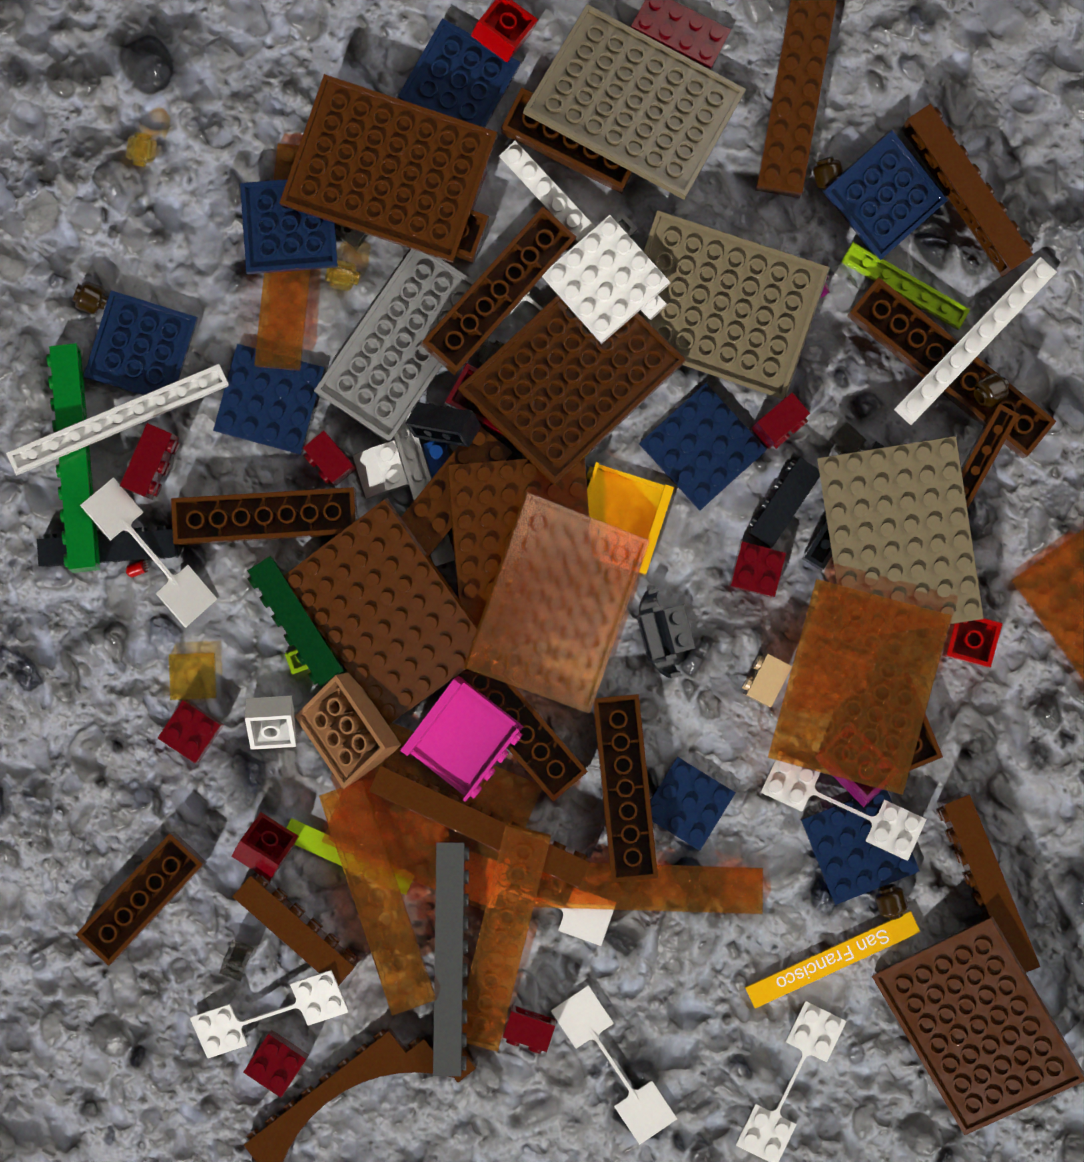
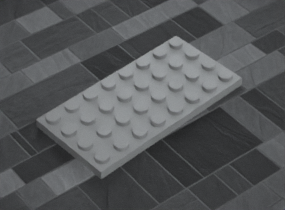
M411 249L314 392L386 441L391 442L442 367V364L421 346L422 341L475 281L444 260Z

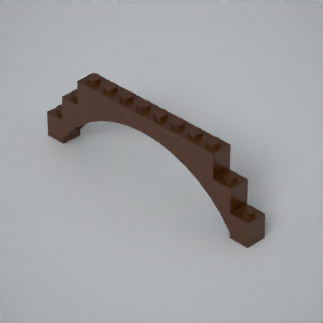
M391 1028L387 1031L384 1029L380 1030L373 1036L374 1041L368 1046L366 1043L362 1044L354 1051L356 1053L354 1057L350 1060L348 1057L344 1058L336 1065L338 1067L336 1071L332 1074L328 1071L318 1079L320 1083L314 1088L311 1085L300 1093L302 1097L295 1102L292 1099L282 1107L284 1111L276 1116L274 1113L264 1121L266 1125L258 1130L256 1127L246 1135L247 1140L244 1143L245 1148L256 1162H284L290 1146L310 1118L326 1103L344 1091L363 1082L387 1075L417 1072L433 1074L432 1043L426 1036L421 1039L417 1036L408 1043L409 1048L407 1049ZM463 1047L462 1056L467 1057L466 1070H462L461 1076H448L455 1078L457 1082H460L474 1071L477 1066Z

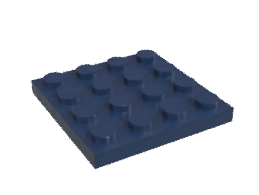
M442 18L399 93L398 99L485 128L521 66V62L513 57L508 63L474 39L470 33Z
M889 130L822 190L879 260L884 258L947 201V198L893 130Z
M288 179L240 183L247 274L338 267L335 223L280 205Z
M111 290L83 377L140 395H146L179 381L198 317Z
M237 344L227 378L228 387L224 389L213 431L302 455L318 396L314 390L323 378L325 367Z
M707 383L639 443L641 448L699 511L767 450Z
M885 786L865 807L855 798L843 802V804L866 815L876 816L884 800L891 803L892 800ZM836 805L800 819L835 905L920 872L913 852L907 861L866 842L872 828L870 820Z

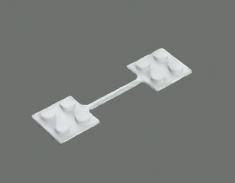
M114 477L80 505L110 541L121 531H128L167 576V583L156 594L185 628L217 600L189 565L184 567L178 574H171L131 527V524L143 511L127 492L120 487V484Z
M779 752L762 788V794L803 812L809 797L816 795L870 820L872 828L866 842L908 861L927 819L884 800L876 816L866 815L817 792L815 784L821 770Z
M469 851V861H465V870H469V884H465V893H469L470 900L494 908L500 891L507 890L562 910L563 918L558 931L599 946L602 945L616 902L573 887L566 905L555 904L506 886L504 877L509 864Z
M332 970L290 983L296 998L294 1004L243 1021L237 1019L231 1004L191 1016L190 1020L207 1059L247 1046L248 1043L243 1034L242 1027L251 1022L294 1008L301 1010L308 1026L348 1013L349 1009Z
M589 985L550 1010L576 1049L589 1040L597 1042L629 1090L628 1096L614 1107L639 1145L677 1120V1117L653 1081H650L640 1089L631 1088L599 1040L600 1033L614 1023Z
M807 1001L804 1002L786 1039V1043L800 1049L802 1052L796 1069L775 1110L770 1111L757 1104L754 1105L736 1146L768 1162H779L797 1125L782 1117L780 1109L805 1058L812 1055L827 1062L847 1022L846 1020Z

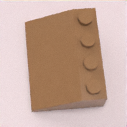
M349 673L335 675L295 715V718L343 789H346L378 766L401 746V743L365 690Z

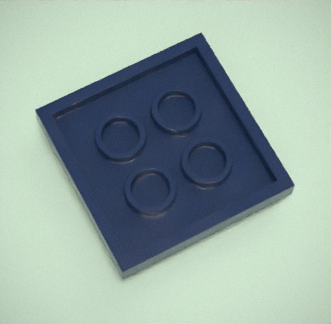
M677 756L650 800L652 822L700 851L736 792Z

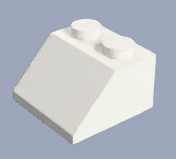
M395 440L372 447L353 456L366 499L409 486Z
M292 696L246 698L245 722L251 749L296 747L295 714Z

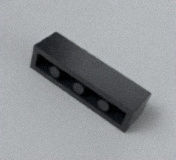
M801 457L797 461L792 459L785 470L788 472L785 479L780 478L773 487V490L776 491L771 499L767 497L760 508L763 512L759 518L754 516L747 526L750 528L748 534L770 549L773 548L820 477L819 469Z

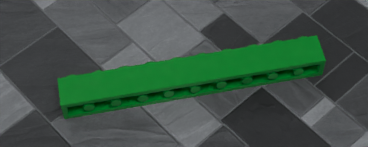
M77 343L49 346L50 354L46 356L48 367H51L52 376L48 377L50 389H53L54 397L50 399L51 409L55 411V420H52L54 433L87 419L81 348ZM90 445L59 457V464H56L57 477L61 478L58 496L63 501V509H60L61 522H64L65 531H62V541L67 548V554H64V564L72 573L100 570L97 525L80 506L94 494Z

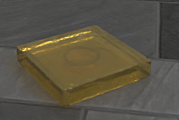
M215 653L169 654L170 700L217 698Z

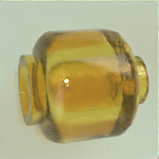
M135 132L134 135L128 138L126 157L133 160V165L146 167V163H151L155 160L157 142L152 139L153 135Z
M338 260V267L327 268L325 281L333 289L350 291L353 285H358L360 272L356 271L354 263Z

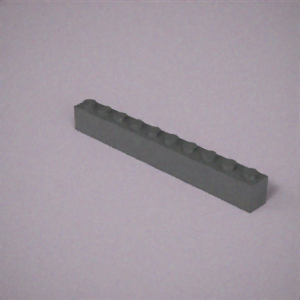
M465 842L436 843L433 1076H461L462 1070H466L467 1057L462 1056V1047H467V1033H463V1023L467 1024V1009H463V1000H467L468 994L467 986H463V977H468V963H464V954H468V940H464V930H468L469 922L468 916H464V907H469V893H465V884H469V870H465V861H469V847H465Z

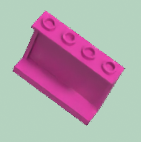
M457 676L452 680L400 751L406 756L412 754L463 794L465 796L463 800L466 802L470 797L475 799L482 790V787L479 785L484 779L488 781L495 773L494 765L497 761L499 763L504 761L509 754L507 748L510 744L515 746L523 735L520 731L524 726L460 676Z

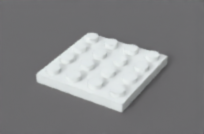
M611 215L605 218L555 262L542 276L601 344L671 284Z

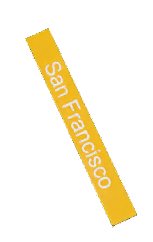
M907 911L903 913L901 918L881 923L747 985L745 989L754 1008H758L918 934L920 930L912 912Z

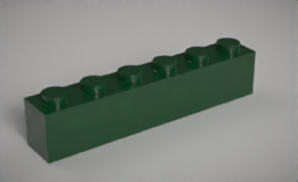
M269 556L247 570L250 574L247 579L254 589L258 588L262 593V596L259 597L266 609L270 607L274 612V615L271 616L278 628L282 626L286 631V634L283 635L290 647L292 645L296 647L298 651L295 654L302 666L305 664L308 666L310 672L307 674L313 684L316 685L318 683L323 687L335 675L344 674V669L304 610L275 560Z

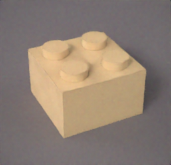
M763 654V656L756 658L752 667L755 671L752 677L747 676L742 686L745 689L743 694L767 707H772L792 666L769 654Z

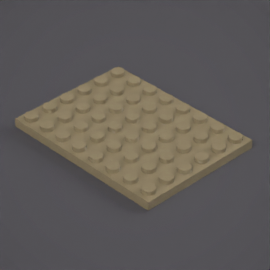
M587 4L524 108L523 114L685 200L746 89Z
M657 210L644 253L671 283L658 294L668 305L652 320L641 310L638 314L686 359L683 365L784 400L795 373L830 267Z
M956 436L817 458L846 640L984 619Z

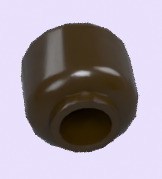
M833 156L816 161L817 165L813 167L817 187L821 189L826 188L843 172L840 160L834 159Z
M84 281L82 285H77L72 301L75 302L77 309L90 314H96L99 309H104L108 297L104 296L105 291L102 286Z
M991 373L977 381L974 397L980 405L993 407L1008 397L1009 383L1005 377Z
M888 884L878 889L875 901L880 915L890 917V920L901 918L903 912L908 908L903 889L896 887L895 884Z

